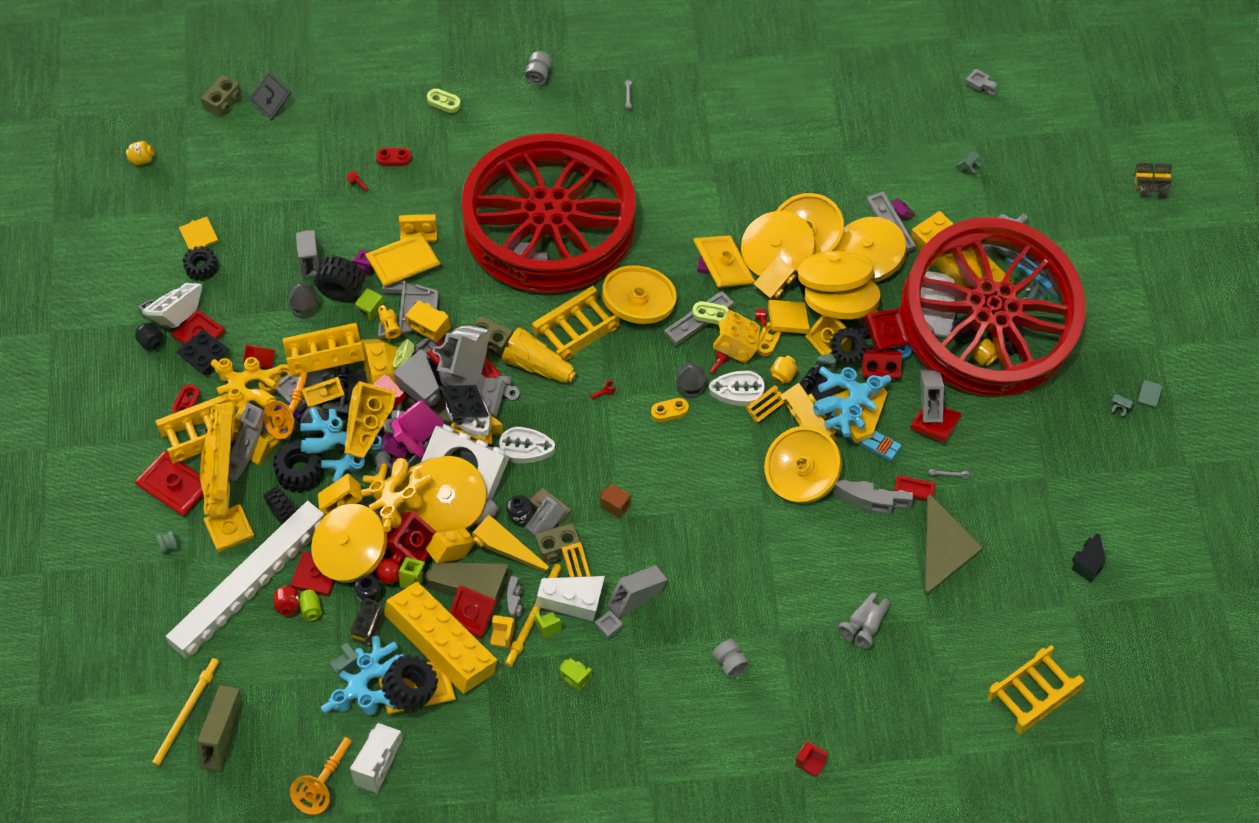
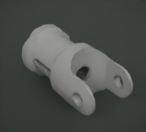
M385 450L373 453V460L375 465H377L376 473H379L380 465L385 463L388 465L386 477L390 476L393 468L390 463V453Z

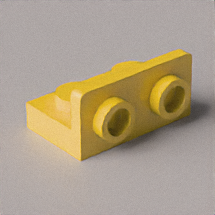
M436 214L399 216L400 240L422 232L427 242H437L438 227Z

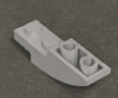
M839 480L833 489V494L840 499L872 512L891 514L892 508L911 509L913 492L904 490L888 491L886 489L873 490L874 483H868L867 481L851 482Z

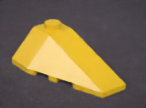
M361 381L357 383L353 388L349 406L344 454L359 458L365 457L385 420L393 410L396 391Z
M490 515L484 519L472 534L474 537L473 541L479 547L484 546L488 550L543 573L549 568L547 564Z

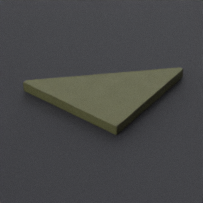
M931 495L927 497L926 595L982 551L983 548Z

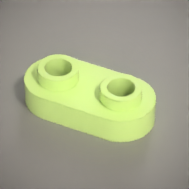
M432 89L427 94L428 104L445 112L455 113L461 107L459 97L440 89Z
M698 302L693 306V317L698 321L719 325V322L725 319L729 309L724 305Z
M406 339L399 346L393 364L394 368L398 369L414 353V343Z

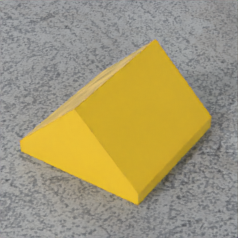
M822 315L805 337L821 355L832 352L829 349V345H831L830 339L833 338L832 335L846 327L839 319ZM844 338L842 340L841 348L844 352L851 349L852 339Z

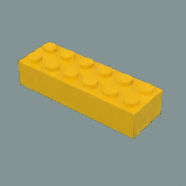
M941 211L913 228L911 232V238L916 248L921 251L932 237L948 226L953 225V223ZM970 248L962 252L968 265L978 278L982 279L980 265L974 249ZM953 254L939 257L933 263L942 274L953 278L954 284L971 289L961 275ZM988 257L993 280L1001 282L1006 273ZM1009 277L1008 282L1014 285V281Z
M418 581L386 601L384 615L463 694L494 674L497 659Z

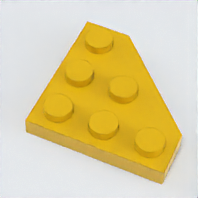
M881 388L876 396L868 397L877 404L874 411L864 405H859L862 408L860 417L866 426L863 429H859L856 424L849 425L851 437L855 443L873 437L887 397L885 388ZM847 390L833 396L848 398L850 393ZM834 410L837 416L842 414L840 410Z

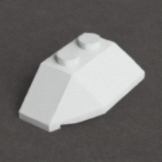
M928 271L925 275V278L954 283V279L946 274ZM924 287L921 288L920 297L946 302L956 301L954 296ZM922 308L925 320L935 329L934 336L947 338L951 333L950 330L952 329L955 313H942Z
M185 283L181 285V288L161 296L142 310L143 315L160 325H166L170 328L180 326V323L187 320L197 310L202 284Z

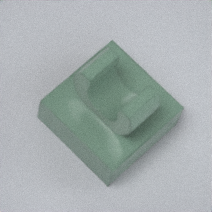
M974 150L965 155L955 167L960 172L966 169L967 173L971 175L976 172L972 165L976 169L981 166L980 162L976 160L980 155Z
M1033 283L1031 288L1026 289L1027 297L1022 299L1045 301L1048 294L1040 284Z
M1115 394L1112 401L1117 404L1112 407V412L1115 413L1118 407H1122L1123 412L1121 416L1124 417L1127 414V408L1132 409L1134 402Z

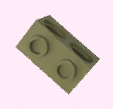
M221 75L201 97L203 109L221 118L242 95L239 83Z
M480 315L473 326L491 331L487 350L493 355L502 357L505 347L508 348L509 346L508 341L513 335V330Z
M573 523L535 534L536 545L544 563H552L563 558L561 547L580 542ZM578 547L574 548L575 553H579ZM570 549L567 550L568 556L572 557Z

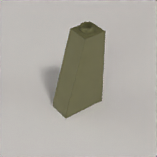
M433 563L432 568L428 569L425 580L428 583L429 589L456 596L459 585L466 586L496 599V608L509 576L508 564Z
M221 685L218 688L197 740L200 766L203 769L222 770L241 704L239 688Z

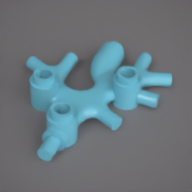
M822 366L818 373L827 378L828 381L818 385L819 391L823 392L835 386H840L842 389H847L850 396L848 398L829 396L820 399L813 405V411L816 415L823 416L836 409L842 412L841 415L825 421L824 424L827 429L840 425L843 436L849 437L851 436L849 425L856 424L859 429H863L866 426L860 417L862 408L859 405H864L874 411L877 404L868 397L876 396L879 390L885 387V384L891 382V377L889 375L884 377L873 375L868 378L866 383H858L855 380L857 376L856 371L850 367L844 368L841 374H834Z
M316 407L309 409L313 422L300 423V431H323L324 437L301 440V451L306 454L322 453L338 443L345 446L347 432L341 430L343 422L337 417L336 409H329V419L327 421L320 417ZM379 435L374 440L377 444L372 443L368 450L369 453L383 450L382 438ZM346 454L340 460H321V468L335 469L336 472L332 480L334 483L342 478L347 470L354 473L359 472L365 460L364 458Z
M374 636L372 637L373 649L371 654L364 653L362 648H357L355 653L358 655L357 664L361 670L360 673L353 675L345 670L340 673V678L347 681L348 686L344 690L338 689L332 693L331 698L328 699L329 702L321 706L323 712L326 714L332 709L346 712L351 706V699L354 698L358 699V704L366 715L375 714L378 710V703H383L396 709V705H390V700L385 699V692H382V689L371 691L367 687L368 682L372 678H384L383 676L392 662L403 655L397 654L384 664H379L380 659L398 649L395 642L382 648L380 637Z

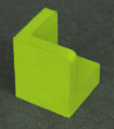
M368 288L355 303L357 308L367 312L368 320L371 322L379 314V307L384 305L383 296Z
M538 611L534 613L535 624L543 639L562 631L561 620L556 618L553 612L544 616H540Z

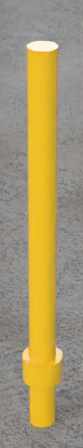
M555 564L548 578H557L562 566ZM535 604L517 640L513 641L510 647L511 652L505 661V665L509 667L513 666L517 656L521 654L524 648L523 644L535 622L534 613L541 610V608L535 607Z
M212 658L206 670H203L200 674L198 684L152 761V764L155 766H160L205 686L211 682L212 674L218 666L219 660Z

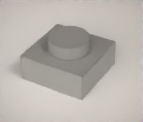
M608 611L595 622V627L609 639L623 628V623L611 611Z

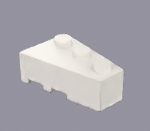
M605 576L541 579L535 607L593 621Z
M380 723L371 730L367 742L350 768L355 786L378 794L403 740L400 730Z

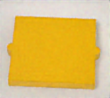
M207 217L196 221L192 220L191 223L179 227L188 249H192V251L195 246L200 249V246H203L205 249L206 246L219 242Z

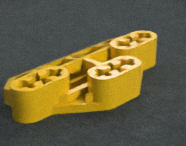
M231 403L213 404L210 413V424L201 452L200 481L204 494V514L225 517L228 512L230 451L235 420V407Z

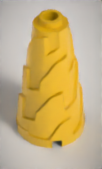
M521 327L516 329L508 341V348L505 347L502 355L503 362L562 383L573 381L576 372H574L572 365L547 348V345L533 337Z

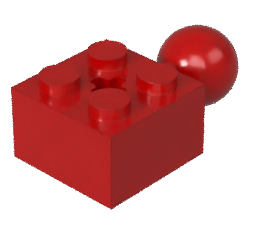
M414 511L401 513L400 526L391 528L387 534L386 549L393 555L391 558L382 560L376 568L377 577L383 583L392 584L399 580L401 563L404 562L406 557L425 561L429 555L426 548L430 544L432 536L437 532Z

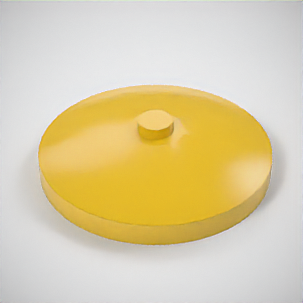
M815 193L799 194L786 200L776 210L794 213L808 223L815 239L814 254L835 251L843 239L845 226L841 211L832 200L823 195Z
M774 211L758 217L749 225L742 238L741 252L747 267L757 277L761 276L777 256L782 258L796 271L804 259L814 255L815 239L810 226L803 218L791 212Z
M866 217L853 221L844 227L843 239L835 251L856 252L869 258L873 264V276L870 280L877 282L891 276L900 268L906 257L907 245L903 232L896 224L884 218Z
M851 251L817 253L804 259L798 266L799 281L803 285L819 291L835 292L854 289L867 283L873 276L871 260L862 254Z
M631 265L617 268L607 275L602 287V299L606 307L619 318L633 323L650 324L659 322L672 313L676 303V290L672 282L662 273L652 268Z
M871 280L857 288L835 292L819 291L806 286L805 301L811 309L824 316L836 319H856L864 317L878 308L880 290Z
M811 426L791 428L779 435L768 449L764 466L765 475L772 490L783 499L798 504L811 503L827 495L836 485L842 468L841 453L835 441L824 431Z
M454 456L437 457L423 464L419 468V479L431 474L434 481L418 490L422 498V506L417 510H410L420 516L436 532L460 528L467 530L482 515L487 501V489L480 472L470 462Z
M359 504L343 505L329 512L318 524L312 539V557L320 572L328 578L342 583L355 582L357 579L373 572L381 562L387 546V532L383 530L384 524L382 519L368 507Z

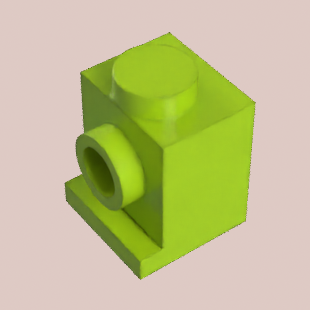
M405 558L399 570L400 587L407 588L417 581L420 584L422 583L424 578V572H422L425 565L424 561Z
M571 658L569 660L566 659L560 666V678L580 692L592 679V669L589 667L586 669L579 661L575 662Z

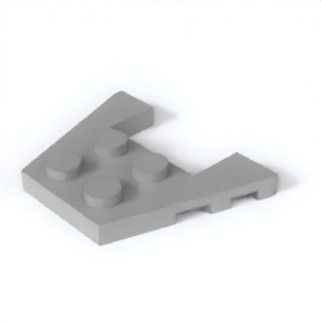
M404 280L385 287L383 286V293L402 294L399 322H397L398 327L402 331L401 335L415 331L407 327L405 315L418 300L428 303L438 310L439 293L437 290L417 284L416 286L407 284ZM379 322L378 338L380 340L387 339L385 327Z

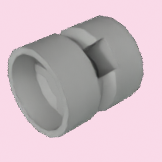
M543 52L532 53L524 74L525 79L531 84L543 85L551 68L552 58Z
M733 639L721 643L712 653L718 664L723 665L722 670L728 678L737 677L750 665L746 656L740 653L741 649Z

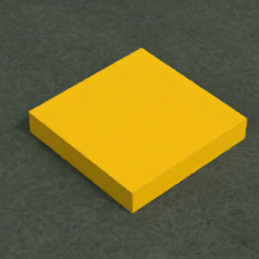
M780 300L768 301L767 305L772 331L809 333L810 327L805 303Z
M240 504L228 508L225 517L210 515L203 518L218 553L255 538Z

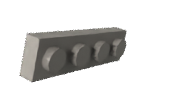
M882 191L867 197L866 202L875 217L887 219L901 229L906 240V253L915 250V243L885 193Z
M723 291L706 301L708 303L724 305L729 310L734 307V302ZM691 311L666 328L664 335L677 346L709 323L696 320L693 317V311Z

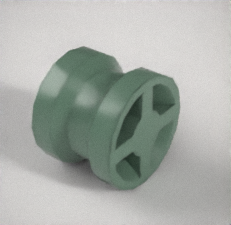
M172 530L168 531L165 535H157L162 554L170 549H178Z

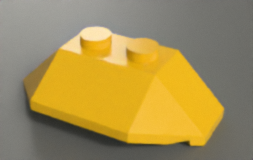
M380 339L359 340L362 343L365 360H363L368 384L373 385L384 374L395 383L393 372L396 368L393 367L399 347Z

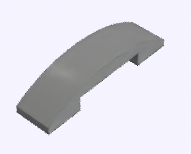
M250 403L246 404L240 419L243 424L230 454L229 479L232 481H236L247 466L256 448L263 426L264 411Z

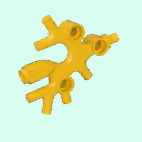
M249 357L244 362L245 371L238 373L233 370L232 362L224 358L219 362L215 359L212 360L211 366L215 368L219 378L222 381H228L226 385L217 387V392L219 395L229 392L228 403L233 404L235 410H238L235 415V423L241 422L240 419L248 402L255 401L265 409L268 403L276 401V398L261 389H247L246 384L252 380H260L273 390L276 389L278 383L272 380L271 377L282 373L280 366L262 370L260 369L259 361L254 357Z
M398 458L393 463L391 477L388 480H385L388 465L385 463L380 465L377 475L363 476V482L370 483L371 485L369 488L361 490V494L363 497L373 495L376 499V502L369 505L372 511L383 507L380 515L384 524L383 530L389 532L391 528H397L401 524V516L397 511L398 506L405 502L410 509H419L422 506V498L418 490L434 481L431 474L419 479L420 470L413 469L407 488L400 492H394L395 488L407 476L409 465L407 460L403 458Z

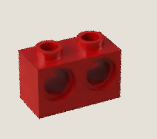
M864 350L862 355V376H866L867 379L873 375L881 377L889 375L891 380H896V377L901 378V351ZM875 361L877 366L874 369H870L867 367L868 362ZM889 362L896 363V367L892 370L887 369L886 365Z

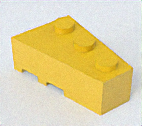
M799 383L780 395L800 426L818 428L827 433L834 441L838 440L834 435L837 432L835 428L827 429L825 427L824 419L827 418L826 414L820 416L814 413L813 405L816 402L812 394L808 395Z

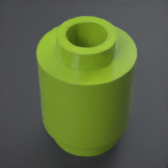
M314 590L303 591L299 598L302 617L309 621L317 620L322 614L319 596Z

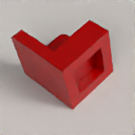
M246 344L243 363L247 358L254 357L259 361L260 367L271 368L275 350Z
M806 741L796 757L795 766L814 777H818L827 763L828 753Z

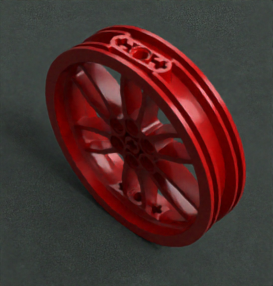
M540 133L512 139L484 155L476 163L466 179L462 193L465 241L473 258L487 273L512 287L540 293L565 292L585 287L600 280L616 268L631 246L635 228V191L631 178L623 165L610 152L580 137L558 133ZM561 166L566 168L562 171L554 188L548 189L537 167ZM528 169L537 187L532 189L520 179L516 172ZM575 170H579L585 175L568 190L564 188ZM508 176L516 190L524 198L505 195H484L494 184ZM595 178L602 182L614 194L617 200L600 198L576 199L585 192ZM478 207L499 208L510 211L478 213ZM619 211L620 217L600 216L589 213ZM479 224L499 226L521 225L501 247L486 236ZM574 226L594 229H616L603 243L591 250L582 234ZM530 234L533 235L531 242L522 255L512 251L516 244ZM550 235L562 259L536 260L530 258L535 254L543 237ZM566 235L580 248L583 254L571 257L561 237Z
M996 217L964 220L948 226L932 237L922 248L913 264L902 290L900 304L904 333L912 350L929 371L941 373L942 381L957 389L971 394L990 397L1020 394L1048 380L1060 368L1075 346L1085 319L1083 286L1074 265L1062 249L1043 233L1028 225ZM983 244L1003 247L1019 254L1011 263L1001 282L993 280L989 260L982 247ZM970 248L974 249L980 265L982 279H979L968 265L962 252ZM953 254L961 275L971 289L948 281L925 278V275L939 257ZM1026 257L1038 267L1028 278L1014 286L1008 282V279L1015 267ZM1043 271L1055 287L1062 305L1043 300L1018 299L1016 296L1026 289L1038 274ZM921 288L944 292L962 301L946 302L920 297ZM971 301H975L977 305L972 304ZM922 308L942 313L968 314L969 317L955 327L941 344L930 330L924 318ZM1039 311L1063 315L1064 323L1061 326L1041 321L1023 312ZM978 317L983 318L984 321H980ZM997 321L1002 322L1003 325H999ZM1015 324L1038 332L1060 335V338L1054 349L1046 357L1033 360L1028 346ZM971 327L977 333L970 346L958 358L947 350L946 346L957 335ZM984 331H989L992 334L997 356L1004 369L1002 371L980 368L964 361L974 350ZM1003 334H1006L1017 348L1024 361L1023 363L1016 366L1011 364L1005 348Z

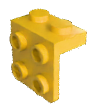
M728 310L725 316L723 332L714 342L713 348L746 364L757 351L760 326L756 322Z

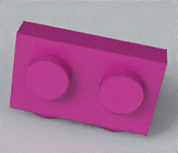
M418 401L391 423L394 430L393 436L399 443L403 442L411 454L415 453L421 458L425 453L422 442L433 434L435 426H443L444 420L423 401Z

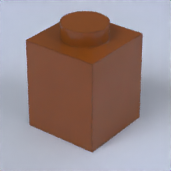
M611 483L600 494L601 508L621 518L631 505V494Z

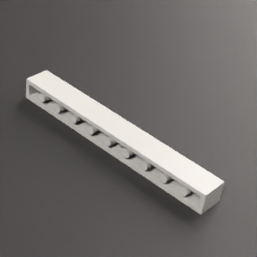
M309 501L304 503L166 635L169 645L185 659L195 654L199 646L203 642L208 641L219 627L224 626L233 613H237L247 600L254 597L256 591L261 586H265L276 572L282 570L284 564L289 559H293L304 545L310 543L318 524L325 517V514Z

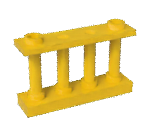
M591 286L534 321L532 329L536 338L545 335L558 349L556 354L561 356L563 360H568L572 355L602 336L615 331L620 326V320L615 314L609 317L597 303V290L594 286ZM591 307L603 322L594 326L581 311ZM576 316L588 331L579 336L566 320ZM561 326L573 341L564 346L551 330Z
M357 323L283 338L290 376L299 375L301 372L308 373L365 360L362 343L359 342L360 337Z
M228 393L155 420L161 437L168 436L172 447L167 450L173 464L202 452L207 434L198 437L193 426L205 423L208 430L213 404L228 403ZM241 422L234 423V433L231 442L237 439L242 427ZM186 429L190 440L179 444L175 433Z
M1052 645L1047 649L1042 648L1035 655L1036 657L1002 682H996L989 688L988 700L991 702L996 697L1000 698L1017 717L1015 730L1020 735L1083 688L1085 680L1080 675L1074 679L1072 677L1069 678L1051 659L1054 651ZM1045 663L1064 683L1063 687L1059 690L1053 689L1036 668ZM1029 674L1048 694L1046 700L1043 702L1039 701L1020 681ZM1014 685L1033 706L1031 711L1028 713L1023 712L1005 693L1011 686Z

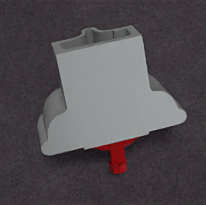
M470 325L460 326L451 333L446 334L445 342L442 346H435L433 348V353L437 354L440 358L437 370L439 371L441 383L444 386H477L482 369L486 370L490 367V363L485 361L487 345L491 334L489 329Z

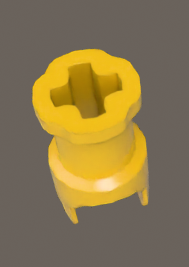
M381 305L378 312L381 324L386 330V338L393 339L399 337L402 331L397 325L396 314L392 309L387 311L386 307Z

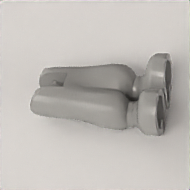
M872 592L852 614L850 623L842 622L837 628L845 640L852 642L855 638V645L864 649H869L872 646L873 638L871 636L878 631L880 623L891 601L884 598L879 606L876 605L878 594Z

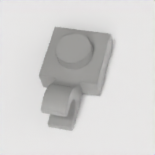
M976 68L965 80L966 85L978 91L984 89L990 96H994L997 93L995 88L998 84L990 81L989 75Z

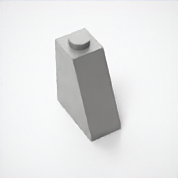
M305 230L297 232L298 259L303 279L315 277L320 267L315 231Z
M420 349L396 369L393 375L395 383L417 402L423 401L430 407L439 401L440 392L426 355Z
M920 371L923 422H943L944 384L941 373L937 371Z
M656 565L620 578L607 605L618 619L622 618L661 593L667 578Z

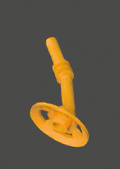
M306 372L300 373L296 389L292 392L289 407L281 401H272L264 409V425L267 431L277 439L289 437L294 429L293 413L303 399L301 390L304 389L308 374ZM276 405L281 406V409L277 411L272 408ZM270 416H272V422L275 428L272 426ZM288 428L286 433H280L281 429Z
M345 737L334 755L329 757L330 760H327V764L324 765L325 769L318 778L301 776L292 783L290 796L292 802L300 811L316 815L322 813L328 807L330 794L324 783L330 774L334 773L335 769L338 768L337 765H340V759L352 743L349 738ZM303 782L304 784L300 787V791L297 792L299 783ZM325 796V801L323 805L320 806L319 803L323 800V797ZM304 798L312 803V807L305 805L300 799Z

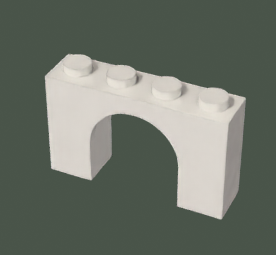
M449 425L435 426L421 462L430 458L451 456L459 448H468L477 458L478 471L482 475L487 489V499H493L510 456L504 454L505 450L494 447L492 449L488 447V443L483 440L477 439V441L470 439L471 435L460 431V434L454 432V428Z

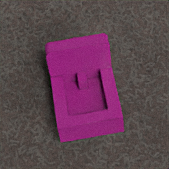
M360 249L357 257L352 258V262L358 265L364 271V274L371 275L373 267L365 256L369 251Z
M386 432L382 437L383 450L392 454L393 465L398 458H406V446L403 442L399 443L394 436Z

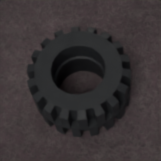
M330 256L322 260L314 278V285L323 295L331 299L352 302V300L357 299L365 275L364 271L354 262L346 258Z
M299 439V442L291 440L289 444L287 442L284 443V447H279L277 449L278 453L274 454L273 466L278 483L285 490L289 488L290 492L293 493L295 490H298V493H302V490L310 491V487L315 488L317 482H321L322 476H324V468H321V453L306 454L302 452V439ZM295 463H308L307 466L303 469H290V467Z
M409 654L405 657L402 655L392 662L381 682L383 685L381 687L382 692H385V699L390 700V705L394 704L397 706L396 709L401 710L402 708L404 712H409L410 709L412 712H415L418 709H422L428 703L438 687V678H435L437 673L432 670L433 666L431 664L428 665L426 663L427 660L424 658L421 660L419 656L415 655L412 657ZM402 678L411 680L417 688L409 687Z

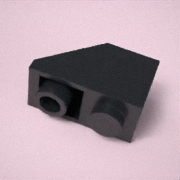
M1098 533L1093 538L1089 537L1083 545L1084 549L1081 552L1077 551L1072 558L1074 562L1072 570L1091 583L1103 570L1106 560L1101 536Z

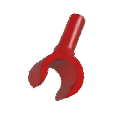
M356 171L347 174V180L350 184L356 182L365 191L369 190L359 179Z
M756 309L755 320H761L763 327H766L767 310Z
M718 351L715 355L718 360L709 373L713 374L721 364H725L728 361V355Z
M606 381L603 389L590 395L591 399L602 394L613 395L616 390V386L610 388L613 385V381Z

